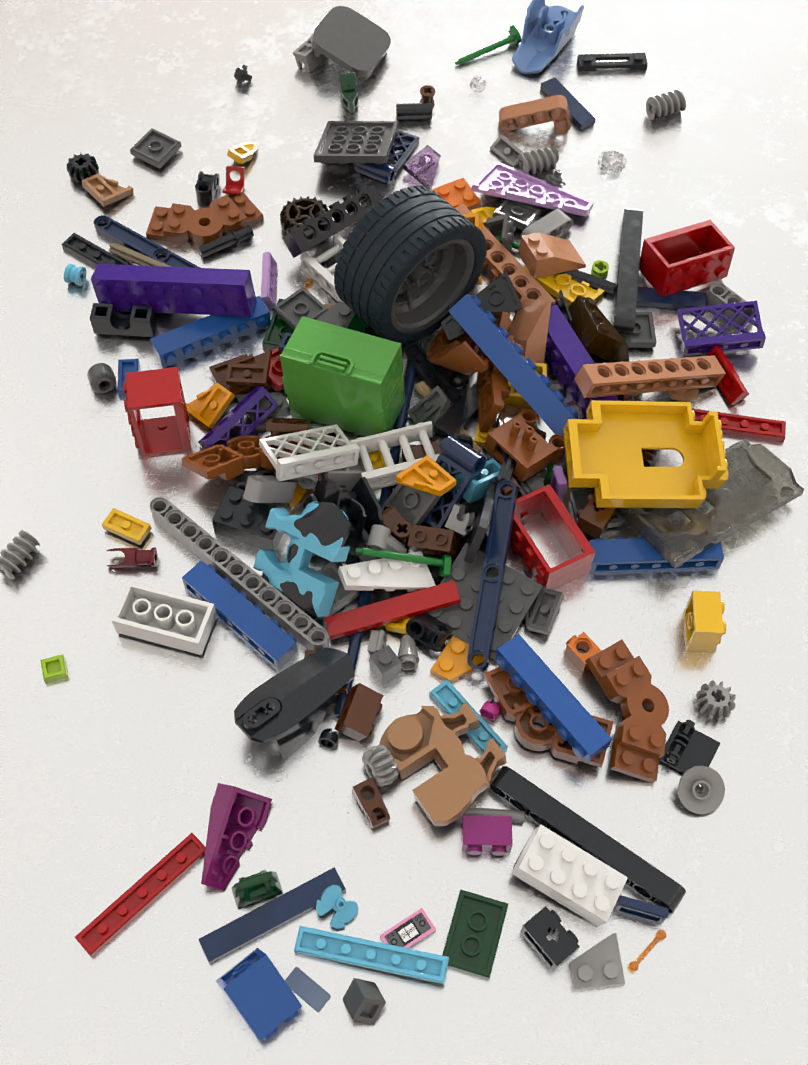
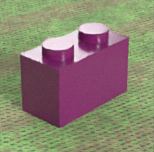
M463 815L462 851H467L470 855L492 852L493 855L497 856L506 855L507 852H511L513 846L512 816Z

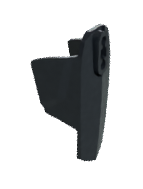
M366 477L360 478L351 490L356 492L357 499L352 498L350 504L339 505V508L346 514L350 524V533L344 546H349L350 549L346 561L339 562L341 566L381 559L355 552L356 548H366L372 525H383L384 522L382 508ZM314 493L309 494L303 503V509L313 501L319 502L318 497Z
M325 647L281 671L255 688L238 704L234 710L235 724L252 741L265 743L275 740L281 758L286 761L317 732L332 697L354 679V668L349 654L338 649Z

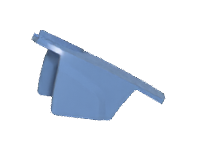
M532 0L527 8L521 43L512 57L515 67L522 74L541 72L574 34L582 19L585 5L581 4L577 12L561 5L546 6L545 0Z

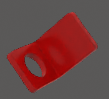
M226 166V185L222 193H228V195L232 196L241 194L245 188L244 167ZM232 171L240 173L238 181H233L230 178Z

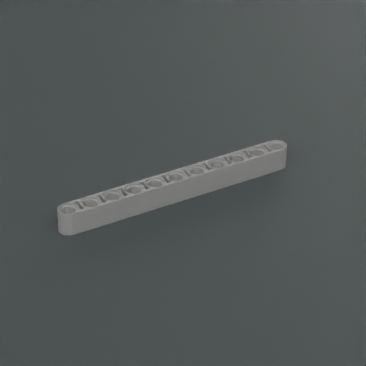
M164 497L152 499L150 510L153 520L206 565L211 564L217 570L219 576L227 578L237 591L245 593L249 601L254 605L260 606L267 616L275 619L285 631L291 633L308 650H321L329 647L328 633L321 625ZM236 572H241L240 575H233ZM252 585H257L254 589L249 588ZM268 598L274 599V600L271 601V602H266V601H265V600L268 599ZM283 612H290L288 615H281ZM299 625L307 626L304 629L297 628ZM318 638L323 640L320 643L313 642L315 639Z

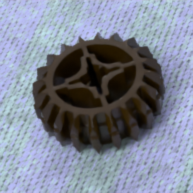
M301 196L299 199L293 198L292 202L287 201L280 214V224L284 233L288 234L286 230L295 225L298 228L301 227V222L310 216L312 220L315 219V214L324 208L326 212L329 211L327 205L323 204L322 200L317 201L316 197L310 199L309 196L307 198H302Z

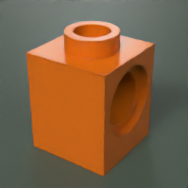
M583 632L579 636H572L566 642L567 646L564 654L583 674L589 669L585 660L602 650ZM577 649H583L586 653H580Z

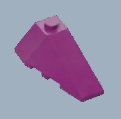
M218 783L210 808L201 884L221 890L225 889L240 865L239 859L246 849L249 850L255 833L258 829L261 830L265 824L272 802L271 798L235 786Z

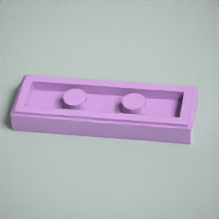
M268 251L263 253L261 299L270 310L276 306L277 262Z

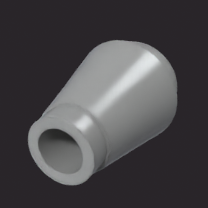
M409 635L401 637L397 656L402 662L401 669L413 670L419 663L414 638Z

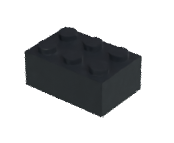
M229 486L212 519L215 534L260 549H273L276 551L284 533H279L276 529L266 528L269 512L272 508H285L290 514V505L285 503L251 502L243 498L245 490Z

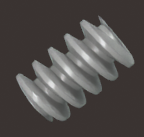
M679 89L650 96L646 101V114L651 120L654 117L660 118L661 115L664 117L667 113L671 115L673 112L678 113L679 111L686 110V99Z
M555 146L545 147L537 151L533 150L530 153L518 154L519 167L528 175L529 170L532 174H535L536 168L539 173L543 171V167L545 171H549V165L554 170L556 169V163L559 161L558 150Z
M20 530L18 533L19 537L13 538V543L7 544V550L2 549L0 552V573L12 580L15 578L12 571L21 572L18 567L19 564L24 567L27 566L24 558L32 560L30 552L39 553L36 546H40V543L24 530Z

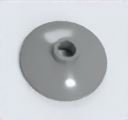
M707 766L690 768L682 775L678 784L680 802L687 810L695 814L713 812L720 806L725 795V785L722 777L717 771ZM700 784L701 791L696 793L695 788Z

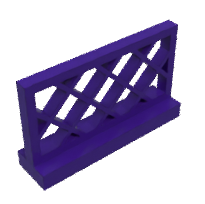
M757 301L677 310L683 356L708 354L715 346H720L723 352L759 349L764 346L766 336L765 331L762 329ZM753 307L754 310L751 317L742 312L744 308ZM725 310H731L735 314L729 319L722 313ZM705 312H711L715 316L709 321L702 317ZM691 314L695 319L688 323L683 319V315ZM737 316L746 320L742 327L733 322ZM718 318L726 322L722 329L713 324ZM698 320L706 324L702 331L693 326ZM751 323L757 327V332L750 333L745 328ZM731 325L738 332L730 335L725 330ZM709 328H712L713 330L717 331L718 334L716 336L710 337L707 334H705V332ZM689 330L698 334L694 339H686V333Z

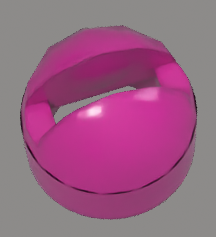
M489 700L482 705L479 712L486 719L495 721L499 715L500 706L497 702L493 704V701Z

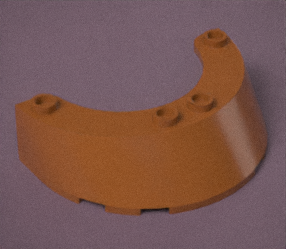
M512 282L514 289L518 295V298L522 303L523 299L526 298V296ZM443 327L431 342L426 353L429 362L463 375H470L478 371L482 373L490 365V359L487 355L480 357L477 354L481 348L469 334L449 342Z

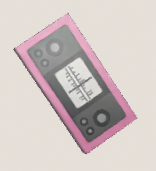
M423 908L382 933L380 939L385 944L410 949L434 933L436 928Z

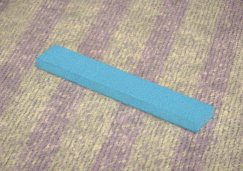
M299 926L294 952L439 984H445L449 957L305 926Z

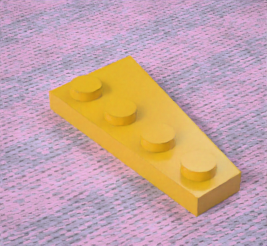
M566 273L535 278L555 298H558L559 290H562L566 304L569 306L578 295L585 298L590 297L597 302L603 297L605 290L600 288L595 290L589 287L590 284L582 281V283L574 281L572 276Z

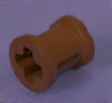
M424 85L420 88L421 99L419 103L431 102L432 108L435 106L433 96L436 90L433 86Z

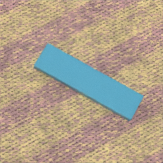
M447 679L429 692V696L446 715L459 712L462 704L465 702L478 717L480 727L476 730L470 729L464 735L482 755L486 751L488 741L492 738L503 752L508 749L505 742Z

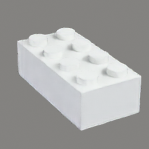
M128 582L113 616L112 623L116 633L202 655L217 614L213 603Z
M543 825L533 830L511 872L514 876L596 926L608 921L628 878Z

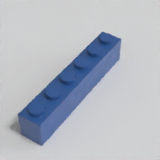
M257 296V303L251 317L206 316L151 338L153 352L162 368L174 365L186 358H191L196 354L211 350L216 346L269 326L271 319L268 308L261 297Z
M720 535L660 536L657 538L641 536L630 539L624 537L616 539L596 538L589 541L595 551L590 573L719 569L724 560Z
M201 560L182 577L185 589L198 600L213 603L217 617L277 670L297 653L296 638L291 633H285L281 630L279 623L275 619L266 617L260 606L251 604L245 593L236 591L233 588V584L227 578H221L211 564L206 565Z
M520 634L497 649L496 663L499 668L508 672L513 684L517 688L521 687L526 693L528 701L541 710V715L545 721L554 725L559 737L563 741L567 740L573 747L574 754L579 759H583L588 764L609 747L612 738Z

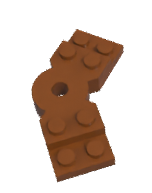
M244 192L232 198H229L226 194L212 201L209 208L194 210L190 205L172 203L171 208L155 206L146 231V238L180 244L188 242L190 238L194 244L202 246L223 237L224 232L227 235L232 230L237 231L247 225L252 226L264 220V217Z
M503 311L491 312L496 318L494 323L499 328L502 326L508 331L511 327V313ZM510 335L508 339L514 344V336ZM491 360L489 361V367L482 373L478 371L477 391L480 392L478 396L479 431L485 433L489 431L491 425L495 424L497 414L503 410L504 400L509 397L511 391L507 378Z
M252 435L232 438L227 441V447L224 445H214L181 458L183 467L205 479H215L219 476L224 480H232L235 476L243 474L245 469L260 466L265 469L276 470L259 445L260 437ZM269 435V436H266L265 438L274 437V436H279V435ZM289 441V442H288V443L295 444V445L298 444V442H295V441ZM305 444L301 446L308 449L311 448V446ZM269 445V447L278 449L279 447L276 445ZM283 448L282 450L291 454L293 452L292 450Z
M621 639L591 656L585 662L609 700L618 704L621 702V712L625 719L615 727L610 769L653 783L657 781L659 758L663 757L665 753L667 734L661 725L668 718L669 705L663 692L651 684L652 675L640 656L634 658Z
M497 667L484 673V679L495 696L494 701L500 706V711L504 718L515 722V736L524 747L533 751L550 749L556 758L575 764L578 761L586 763L574 754L573 747L567 740L563 741L559 737L554 725L545 721L541 715V710L528 701L526 693L521 687L517 688L513 684L511 676L506 670L503 671ZM591 715L610 736L613 721ZM533 723H541L544 728L538 729L533 726ZM606 750L588 764L602 767Z

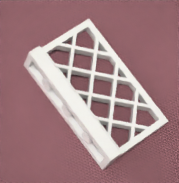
M337 424L259 439L260 447L276 469V478L279 482L358 464L359 446L356 443L351 444ZM335 433L336 437L329 436L326 434ZM309 437H314V438H317L318 440H317V441H314V440L307 439V438H309ZM324 440V441L330 442V443H332V444H331V446H330V445L321 443V441ZM289 441H295V442H298V444L295 445V444H291V443H288V442H289ZM303 444H305V445L311 446V447H313V448H312V449H308V448H304V447H301V446H302ZM269 445H276L279 447L278 449L269 447ZM283 448L292 450V454L282 451Z

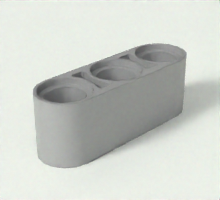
M556 209L526 227L522 231L520 239L523 235L538 232L559 237L572 227L573 220L561 209Z
M719 282L713 283L710 286L707 295L708 306L747 302L726 285ZM753 307L744 308L742 312L751 317L754 310ZM725 310L722 314L731 319L735 313L731 310ZM737 316L733 322L742 327L746 320ZM749 323L745 329L749 331L753 325Z
M251 475L248 476L243 498L255 503H291L297 481L289 479L279 482L276 476Z

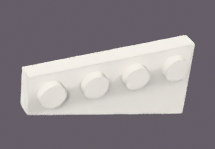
M421 551L407 553L412 555L423 556ZM381 558L339 566L338 574L345 590L373 591L374 589H385V591H394L395 589H407V592H415L436 586L427 564Z

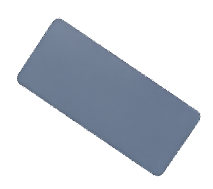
M295 967L285 979L290 989L317 1012L323 1008L331 997L327 991L298 967Z

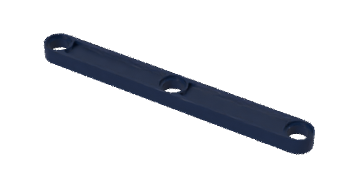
M101 215L94 219L96 232L119 245L171 267L200 268L108 216ZM100 223H107L105 227L98 226ZM160 255L167 256L163 260L157 259V257Z
M510 480L501 481L497 485L467 657L469 666L476 672L486 670L490 663L518 494L515 484ZM506 486L513 488V492L508 496L501 494L502 489ZM497 569L499 575L495 579H489L487 577L488 571ZM477 655L484 656L485 661L481 666H474L472 663L473 658Z

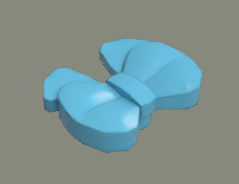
M339 885L327 887L323 891L320 900L316 901L318 915L322 916L332 908L336 911L330 921V927L335 929L344 928V923L351 921L358 911L356 902L346 901L342 897V890Z

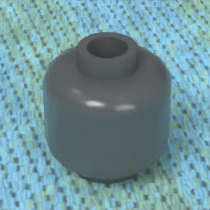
M97 363L89 368L87 379L95 392L107 393L115 387L116 377L108 364Z

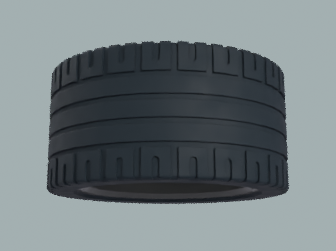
M410 186L386 196L385 199L379 201L377 205L375 204L358 221L359 223L355 225L352 233L348 235L347 241L344 242L343 249L340 250V256L337 258L334 272V286L338 297L383 339L401 343V345H407L416 340L419 341L441 327V322L451 315L448 310L475 288V284H477L484 268L487 255L486 239L478 227L434 190L425 186Z

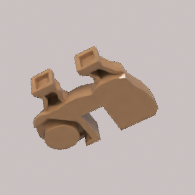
M466 702L462 704L459 712L440 716L438 709L434 706H421V711L417 714L396 718L386 728L380 740V745H384L391 752L392 757H394L399 776L402 780L432 760H435L442 770L412 790L415 800L434 826H446L464 814L475 798L490 787L497 767L507 763L506 755L493 738L488 741L486 751L481 757L473 758L471 755L465 754L458 736L468 733L470 729L476 730L480 727L478 717Z

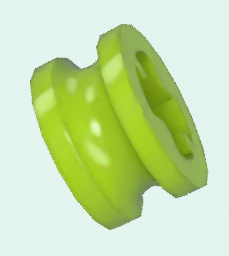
M604 260L595 261L592 264L591 275L602 279L606 278L609 264Z

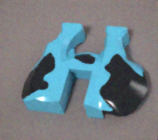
M313 501L307 504L302 514L290 515L285 508H272L269 512L266 528L276 529L279 533H285L290 537L291 540L286 552V562H280L273 549H260L253 568L263 571L274 588L311 618L322 619L329 616L339 582L310 568L309 564L313 553L331 562L346 561L350 549L349 546H344L350 533V524L346 514L331 502Z

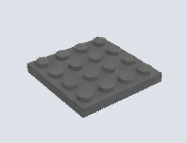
M328 121L313 155L314 162H320L321 164L387 163L399 128L398 121Z
M465 543L451 566L450 576L448 578L444 577L440 583L443 584L455 580L461 603L427 613L449 625L452 629L451 636L454 635L470 644L485 553L478 550L473 563L465 562L464 557L468 545ZM507 565L505 567L491 651V659L496 661L497 649L513 638L543 588L541 584ZM491 569L487 573L489 579H495L499 575L497 569Z

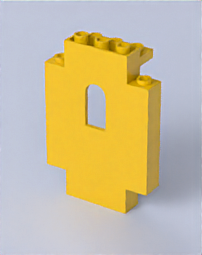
M591 400L586 410L587 419H568L563 428L569 487L595 488L597 508H698L706 499V489H720L728 480V462L725 459V443L722 439L723 433L721 430L722 423L718 419L717 411H709L702 421H695V412L692 410L691 402ZM642 449L675 450L681 454L683 463L679 467H644Z

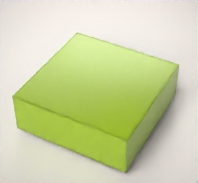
M63 654L40 660L45 683L68 678L66 661Z

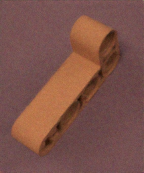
M563 95L509 105L499 110V128L503 131L552 121L555 130L559 133H565L571 128L570 111L567 99Z

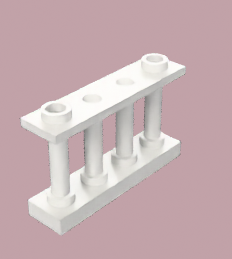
M334 234V247L316 258L311 257L307 252L300 255L301 267L337 302H343L338 297L334 286L333 274L336 264L328 269L320 265L335 254L340 253V250L343 249V244L346 240Z
M431 421L350 440L351 444L356 443L360 448L359 455L366 471L361 473V477H366L372 490L399 484L396 482V475L420 460L414 458L409 445L410 442L421 440L426 455L434 461L440 455L435 454L429 439L432 437ZM401 445L407 462L395 465L389 448ZM380 450L386 467L374 470L368 453ZM443 461L441 467L445 469L446 463Z

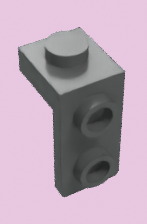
M508 213L487 218L486 224L489 231L494 237L500 236L502 233L501 239L503 244L511 252L512 244L515 242L513 235L514 231H516V225L514 220L510 219Z

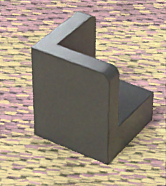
M353 978L343 997V1002L352 1019L372 1024L375 1023L386 1003L376 983L358 978Z

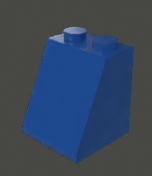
M256 948L216 980L259 1041L263 1038L266 1040L272 1037L277 1032V1027L284 1021L289 1022L299 1013L298 1009L302 1007V1004L267 954L259 948Z

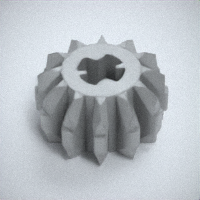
M714 680L710 681L709 685L704 683L700 688L701 690L696 694L698 699L696 706L702 707L700 714L708 713V719H712L713 716L718 721L723 716L727 718L736 707V703L733 702L736 699V695L730 693L731 687H723V681L718 685Z
M384 745L373 746L363 753V767L366 770V774L373 778L377 787L387 786L397 779L399 775L397 764L391 752Z

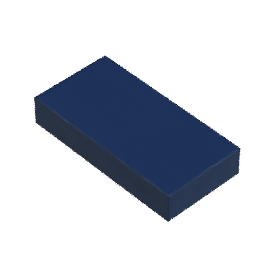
M619 895L613 908L614 911L659 924L665 921L669 910L665 907Z

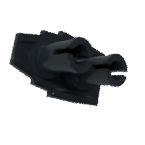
M329 478L317 481L315 495L318 497L319 502H331L339 507L340 504H350L352 498L357 499L356 492L347 491L345 485L339 486Z

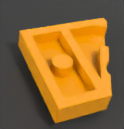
M216 383L206 392L198 394L196 396L197 399L186 403L187 411L212 429L236 395L219 383Z

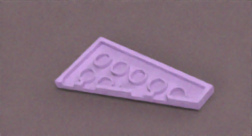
M497 161L472 184L471 191L554 210L561 209L563 212L585 217L594 205V202Z

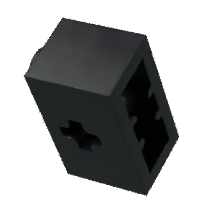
M545 906L522 926L521 932L550 968L556 971L578 951L580 946L577 944L579 941L571 930L566 931L561 925L562 921L559 915L554 910L550 911ZM548 934L550 936L553 934L557 936L555 940L551 939L549 941L547 939Z

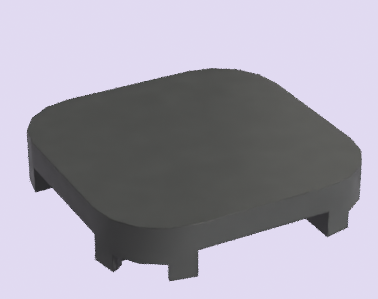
M340 5L333 7L318 24L313 32L310 44L314 49L313 54L318 58L322 54L350 73L355 72L356 77L368 79L382 58L386 56L391 44V38L387 31L357 11Z

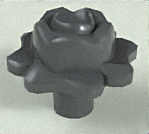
M556 169L554 174L545 175L546 181L554 186L563 187L566 185L561 177L562 171Z

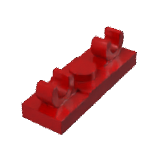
M715 346L706 356L715 355L726 374L718 385L729 404L735 405L740 400H744L749 395V392L722 348Z

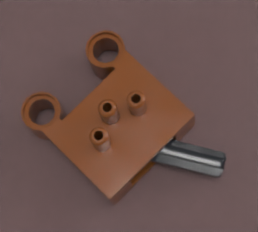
M522 409L519 415L492 430L487 435L484 448L502 464L497 476V482L499 483L503 480H510L512 474L523 482L551 463L560 462L565 454L564 436L560 434L552 435L549 442L543 439L534 431L538 414L533 409Z

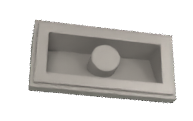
M502 134L490 146V149L512 168L519 167L518 154H524V152Z

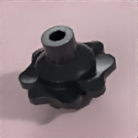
M243 64L242 67L236 68L234 78L237 80L236 84L241 85L245 81L251 82L252 75L248 74L247 65Z

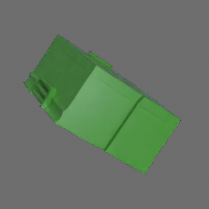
M304 316L301 317L280 355L283 371L282 380L285 394L288 396L291 415L303 419H312L313 422L319 423V425L327 424L330 426L337 424L342 430L354 432L355 436L366 437L391 431L405 402L404 376L401 375L403 372L401 343Z

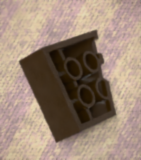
M578 295L568 309L572 318L571 327L586 351L613 363L629 362L628 344L597 307L596 302L592 298Z

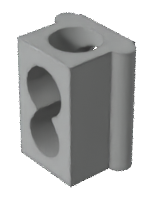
M371 630L367 649L370 656L386 646L387 636L385 631Z

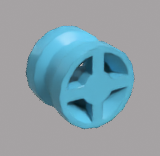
M68 264L64 271V281L69 284L73 282L77 286H82L86 280V268Z

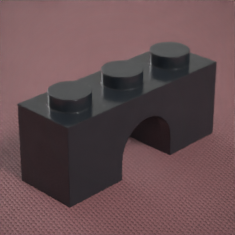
M93 303L90 314V322L94 334L153 337L156 319L153 306L133 305L131 314L124 315L118 313L114 309L113 304Z

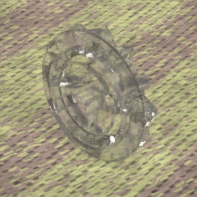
M607 150L598 156L597 165L600 166L601 170H606L607 173L610 171L615 174L616 171L621 172L626 167L627 160L621 152Z

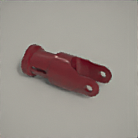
M152 547L151 550H138V548L106 550L121 551L125 556L122 564L106 565L107 567L137 568L139 565L157 567L158 553L156 547Z

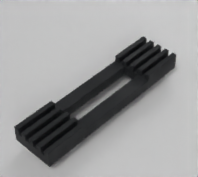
M646 53L578 54L577 57L579 72L617 68L647 70L648 67ZM606 60H628V61H617V62H596V61H606Z

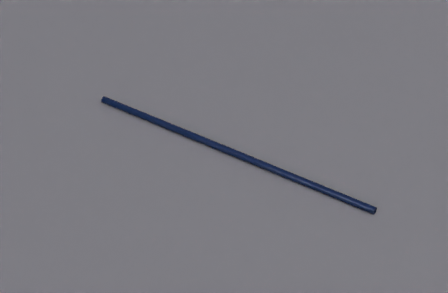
M424 338L418 341L421 346ZM408 364L404 381L405 402L396 419L395 429L406 426L416 378V372L410 364ZM401 445L390 448V454L395 465L398 464ZM393 486L384 487L381 490L379 504L382 511L387 508L384 503L392 494ZM360 590L357 608L369 605L371 591ZM363 631L351 634L347 653L351 658L354 674ZM353 680L346 685L348 693L352 687ZM348 694L338 695L334 717L337 719L340 716Z

